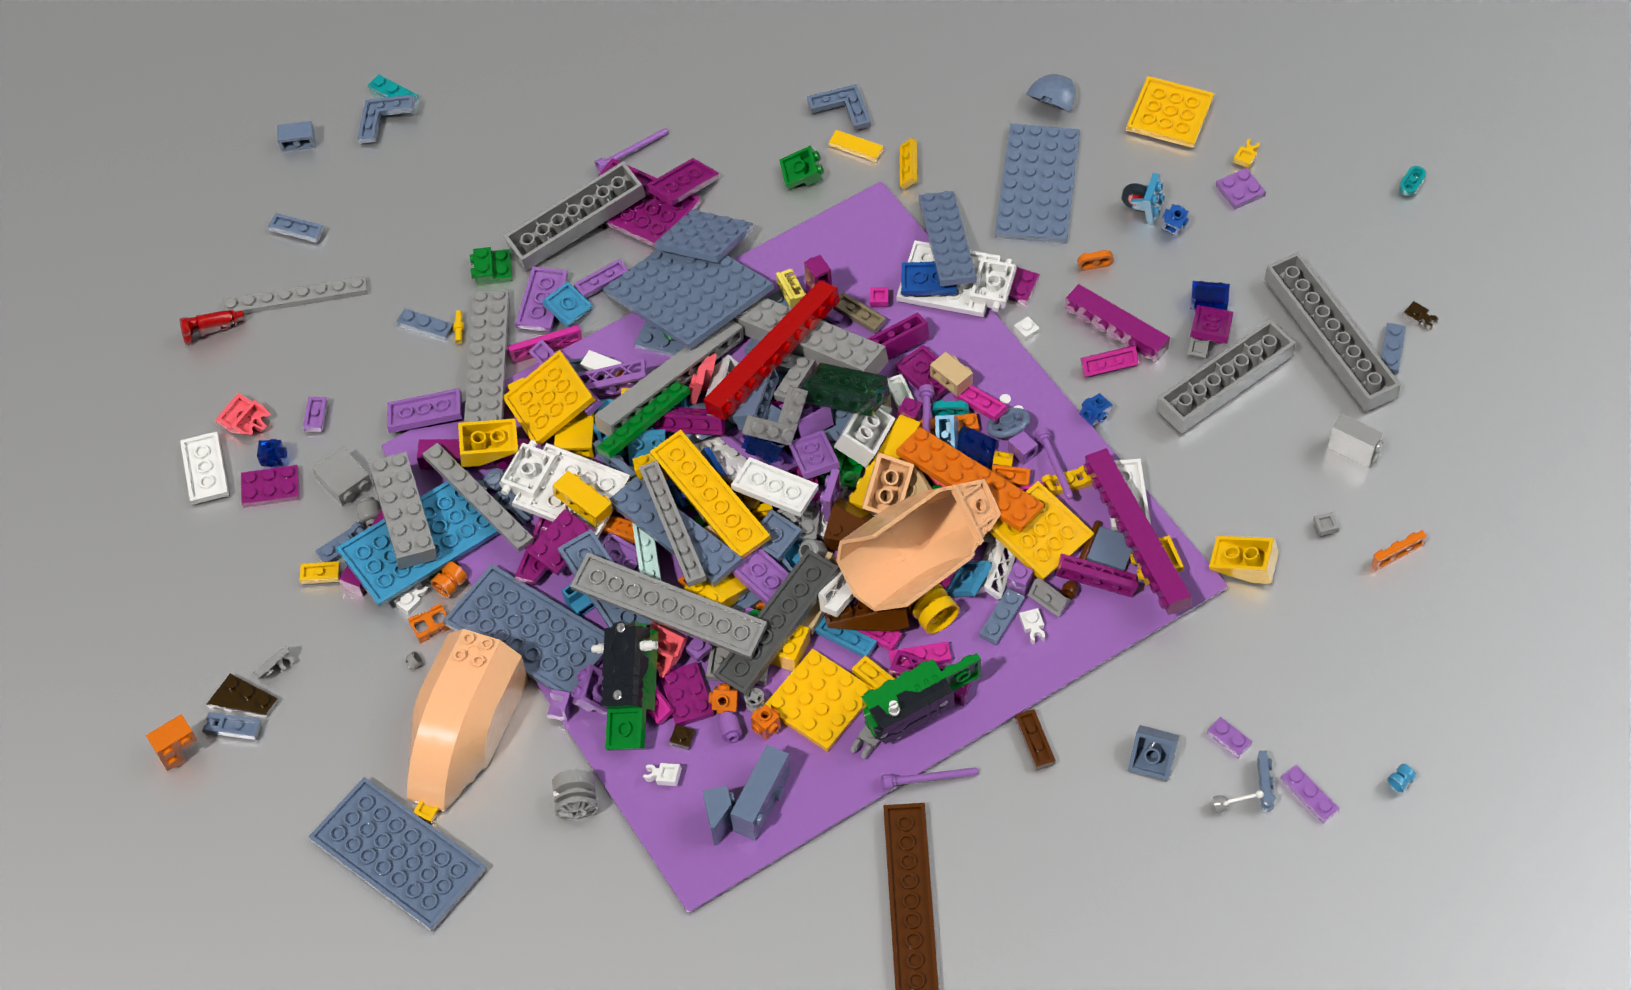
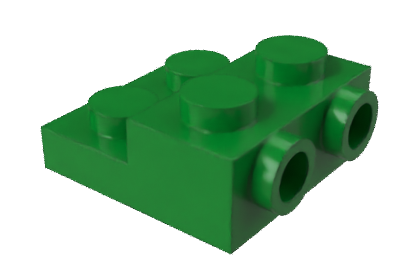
M811 145L779 159L785 186L788 190L803 183L809 186L823 180L822 174L825 172L822 165L818 162L821 160L820 154L817 150L814 151Z
M491 247L473 249V254H470L471 265H474V268H471V277L475 279L477 286L513 281L510 249L492 251Z
M831 446L840 464L841 485L848 487V490L855 491L857 482L862 476L864 466L834 448V446ZM831 472L817 476L819 477L820 485L825 486L826 476L830 475Z

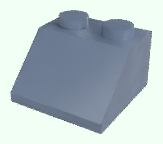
M1139 725L1128 770L1168 781L1180 735Z
M727 785L703 791L714 846L721 842L732 826L730 813L735 806L733 792H728Z

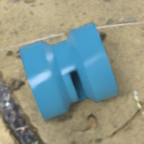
M1401 764L1396 769L1397 772L1392 773L1387 778L1389 785L1400 793H1403L1408 788V784L1413 783L1417 778L1415 771L1407 764Z

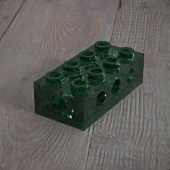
M821 362L802 384L803 389L808 391L806 403L871 417L890 395L887 376Z

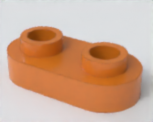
M1108 250L1083 253L1077 259L1079 269L1084 271L1108 267L1114 262L1113 254Z

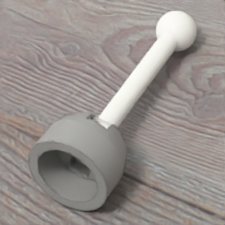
M1258 790L1254 794L1228 799L1223 795L1214 796L1213 803L1216 813L1227 810L1230 803L1256 797L1259 799L1263 798L1264 793Z

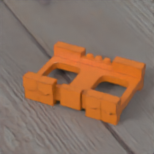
M441 603L431 607L430 611H424V614L421 613L420 616L417 614L408 618L409 624L420 644L431 639L430 636L439 633V631L444 633L451 629L444 625L443 622L435 624L432 618L438 613H443L445 617L447 616ZM425 621L428 629L418 633L414 627L415 624Z

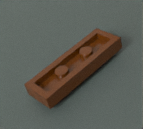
M1035 709L1015 714V720L1035 769L1039 770L1055 765L1056 760Z

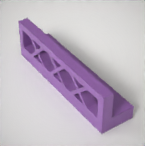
M643 358L577 374L581 379H589L585 385L598 398L621 394V388H631L639 380L647 376L646 360ZM641 366L640 372H631L635 367ZM619 370H623V371H624L621 376H618V377H615V376H614V374H615L617 371H619ZM602 374L607 375L603 380H596Z

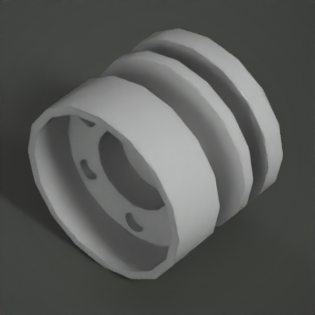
M575 769L564 771L554 776L552 787L553 796L555 797V814L558 818L564 820L585 819L598 811L597 796L594 793L596 787L593 773Z

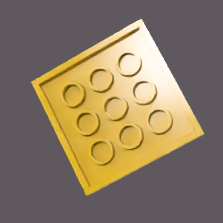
M1147 76L1127 123L1126 131L1194 148L1215 93Z
M560 350L503 396L504 401L530 440H534L537 444L540 443V445L596 400Z
M1037 481L1026 493L1044 503V509L1021 533L999 519L990 530V533L1026 567L1033 569V574L1037 578L1045 580L1058 568L1061 553L1072 556L1095 533L1046 487Z
M811 649L765 704L778 711L781 722L826 752H829L863 711L861 696L874 688L816 650Z

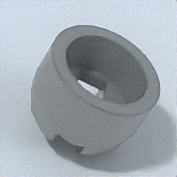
M412 651L406 657L405 662L408 663L407 666L414 669L423 664V659L416 651Z

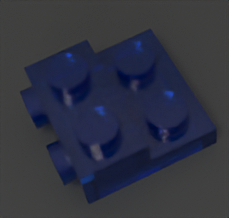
M746 435L741 448L746 449L745 452L753 456H756V454L761 455L763 460L773 463L774 461H779L786 444Z

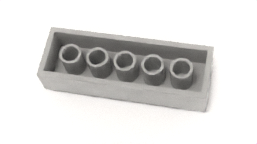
M403 452L368 461L398 569L437 560L435 546L407 453Z

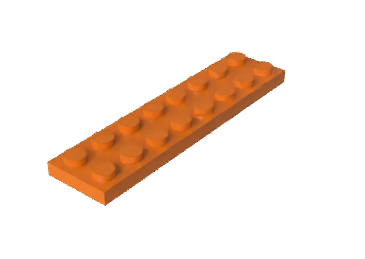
M921 427L896 449L897 456L914 464L915 467L945 486L985 479L1001 512L998 519L1020 533L1044 509V503Z

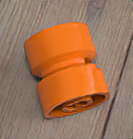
M451 561L442 568V574L438 573L431 580L433 588L445 598H450L457 590L456 586L460 587L468 578L464 570Z

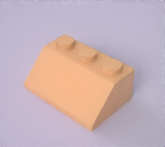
M878 453L861 509L873 515H878L888 507L904 500L914 464Z

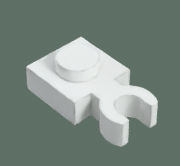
M421 582L418 583L411 591L407 590L393 601L394 605L409 616L422 603L420 597H424L429 593L428 587L425 586L422 590H418L422 586Z
M1039 609L1019 613L1024 632H1031L1030 642L1035 644V636H1040L1042 642H1044L1045 633L1041 630L1044 629V623Z
M660 763L659 768H656L654 765H646L647 771L652 773L649 775L644 774L643 777L647 782L656 780L658 785L677 786L682 768L680 764Z

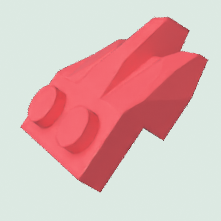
M717 354L707 356L699 366L697 374L692 375L691 383L689 384L691 392L689 394L690 404L697 403L700 391H707Z
M238 393L215 420L217 424L231 433L252 435V429L261 433L266 431L267 426L261 419H267L271 414L257 401H250Z
M651 622L649 628L658 631L657 670H659V676L664 678L681 657L688 637L664 625Z

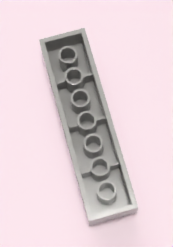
M623 161L503 237L510 251L525 271H528L533 266H536L646 197L640 181Z
M1270 319L1161 394L1157 400L1156 410L1183 434L1293 357L1296 342Z

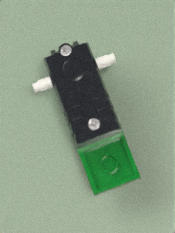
M632 621L631 623L614 622L610 628H605L604 643L591 646L592 653H603V690H601L602 700L600 707L607 709L605 750H641L645 746L646 712L655 711L658 631L647 628L645 623Z
M978 653L967 655L960 662L946 666L943 671L939 669L934 659L923 661L913 670H906L894 680L885 681L877 689L868 690L861 696L866 727L875 739L887 744L894 739H900L902 735L923 725L929 719L936 718L938 714L941 715L946 710L953 709L955 707L954 691L982 677L980 656Z

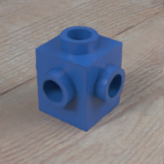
M1172 204L1170 209L1166 208L1162 219L1165 220L1161 229L1177 236L1181 227L1185 229L1189 218H1187L1189 211L1185 210L1183 206Z
M1099 393L1083 401L1079 414L1090 425L1094 426L1107 419L1113 405Z

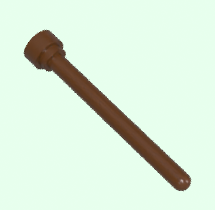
M1097 520L1094 522L1091 531L1095 534L1085 543L1079 557L1080 559L1087 560L1097 532L1102 525L1101 521ZM1069 580L1064 583L1060 591L1062 595L1066 598L1074 599L1078 592L1077 582Z

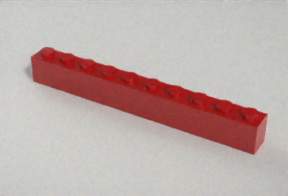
M819 280L703 399L707 413L724 421L732 415L765 378L815 329L816 325L840 302L838 288Z

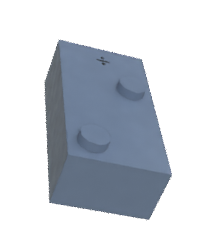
M766 745L730 813L733 832L756 841L776 800H780L783 795V787L791 773L789 753Z

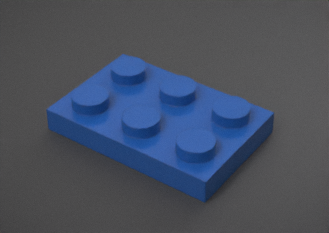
M902 262V296L957 295V285L940 286L934 262Z

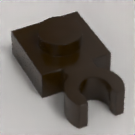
M1415 301L1403 312L1402 316L1417 326L1420 323L1424 324V327L1430 331L1433 328V324L1430 322L1437 324L1439 319L1435 315H1428L1429 309Z

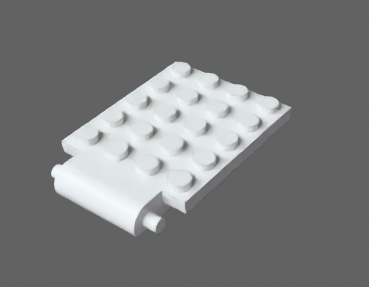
M915 240L908 262H934L930 244ZM970 250L977 283L957 285V295L902 296L900 284L896 299L899 302L984 317L987 307L991 308L994 312H998L999 309L1006 307L1017 267L1013 264L1012 259H1006L1004 263L1001 262V257L998 255Z
M530 440L529 444L522 443L499 482V485L502 487L501 493L508 495L510 492L516 495L512 502L513 507L552 522L566 509L593 528L598 538L611 514L596 528L553 495L552 485L569 470L571 473L579 475L587 485H592L599 494L605 495L610 499L630 481V475L546 443L543 450L536 448L537 443L534 440Z

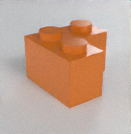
M182 714L145 735L167 771L178 767L185 761L180 752L181 750L189 748L194 742L198 741Z

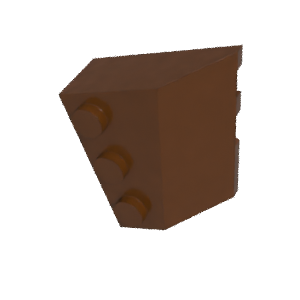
M838 497L833 503L824 534V544L827 549L838 551L840 540L875 516Z

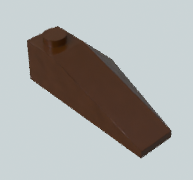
M860 600L854 607L846 606L838 617L830 614L825 615L827 628L890 632L901 631L909 627L905 607L873 611Z

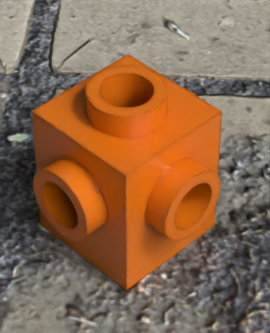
M718 684V686H715L713 692H709V704H712V710H716V713L720 714L727 711L736 712L738 708V690L731 688L728 684Z
M765 704L752 713L751 727L757 735H761L766 741L781 728L780 714L775 708H770Z

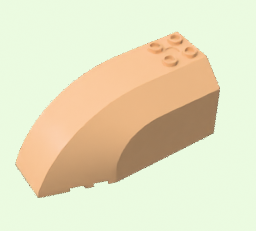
M985 479L924 491L888 507L840 540L836 562L853 596L873 611L907 607L974 557V551L983 543L985 534L990 532L1001 512Z
M466 629L448 633L420 688L413 710L407 800L419 803L421 800L424 801L425 805L437 806L439 810L445 812L462 794V790L475 780V776L489 765L529 682L522 656L501 640Z

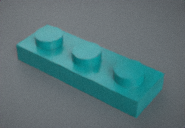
M379 74L368 84L369 90L384 98L414 95L416 98L415 103L419 100L417 94Z

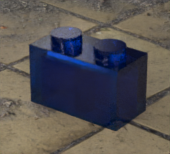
M1193 281L1190 309L1196 310L1197 305L1227 310L1230 284Z

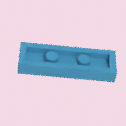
M825 616L815 629L816 634L862 658L865 655L869 657L877 646L876 640L857 630L827 628Z

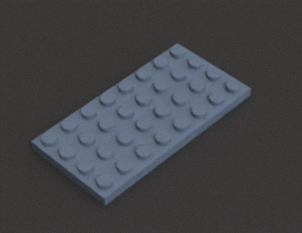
M1010 123L995 237L1067 244L1080 129Z
M493 564L487 568L443 620L444 625L454 631L466 629L501 640L522 656L527 676L550 690L569 692L571 694L574 687L578 686L579 680L576 679L579 670L590 664L597 667L603 659V653L597 654L591 651L592 645L604 643L603 630L525 583L516 581L515 577Z
M365 777L308 837L311 842L431 932L487 870L486 865Z

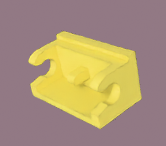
M793 269L776 273L777 285L790 308H793L806 295L796 275L793 274Z

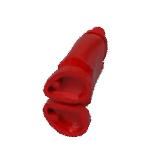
M225 310L196 315V317L179 318L185 345L192 342V334L197 331L203 337L217 331L229 329L232 327V324L236 326L237 322L244 321L243 311Z

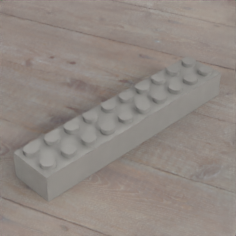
M1297 252L1268 265L1265 281L1363 410L1368 412L1398 398L1401 387L1399 381L1300 253Z
M762 297L732 320L743 326V335L761 341L792 308ZM822 320L790 353L816 361L817 366L865 386H868L888 363L885 346Z

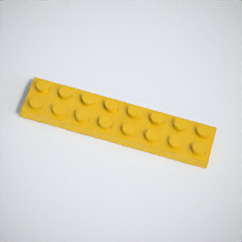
M679 430L650 451L651 456L658 461L661 468L726 546L741 556L742 559L771 539L770 534L682 430Z

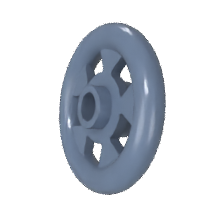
M1010 408L996 422L991 419L988 421L987 432L994 438L1014 436L1028 426L1030 414L1022 408Z

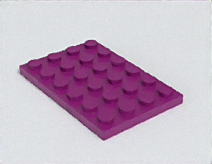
M612 158L597 177L621 162ZM627 165L642 184L646 197L603 224L655 247V242L682 217L688 215L690 210H696L701 203V198L692 194L671 206L646 191V184L657 179L656 177Z

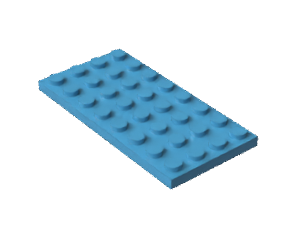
M447 481L420 497L435 546L437 560L399 570L384 519L336 547V552L378 607L383 606L440 571L448 562L456 561L500 534Z

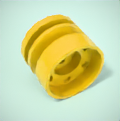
M940 583L907 606L908 611L912 613L914 618L918 619L919 624L928 634H935L947 628L960 612V607L948 596L947 591L943 589Z

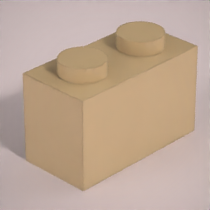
M947 352L930 364V376L957 397L973 384L972 370L968 366L961 364L955 356H951Z

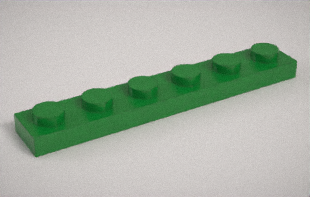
M678 382L672 384L613 434L603 440L596 447L598 453L611 459L691 393L689 387Z

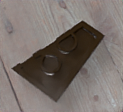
M230 673L206 705L212 709L216 707L225 709V711L232 712L235 710L249 715L269 717L278 705L279 700L275 696Z

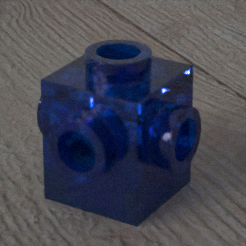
M259 440L257 458L260 465L269 467L284 465V458H287V448L283 446L281 440Z

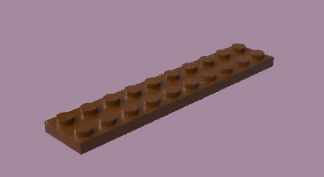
M925 803L883 805L895 990H939Z

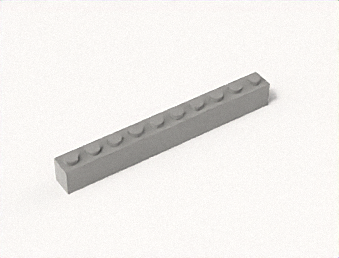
M731 320L691 350L685 347L678 351L677 354L666 360L645 378L639 380L637 384L626 390L605 408L599 410L595 414L596 429L609 437L675 382L683 385L691 380L693 374H697L699 366L707 356L717 354V360L743 340V326Z

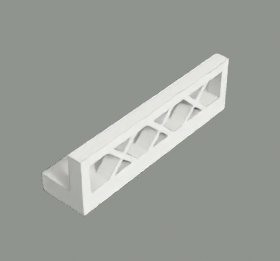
M995 537L993 544L987 545L982 560L989 561L993 566L989 571V575L980 586L977 595L987 592L999 600L1002 598L1015 556L1008 550L1009 558L1006 560L1003 553L1006 547ZM999 564L1002 565L1004 571L1002 576H1000L998 571ZM993 580H996L997 591L991 588Z
M841 570L818 593L820 611L838 617L854 598Z

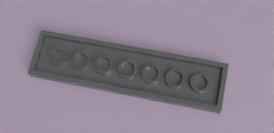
M807 549L756 617L766 621L768 626L752 659L730 652L713 675L723 683L730 685L731 688L738 690L742 695L747 696L819 600L818 593L840 572L839 566Z

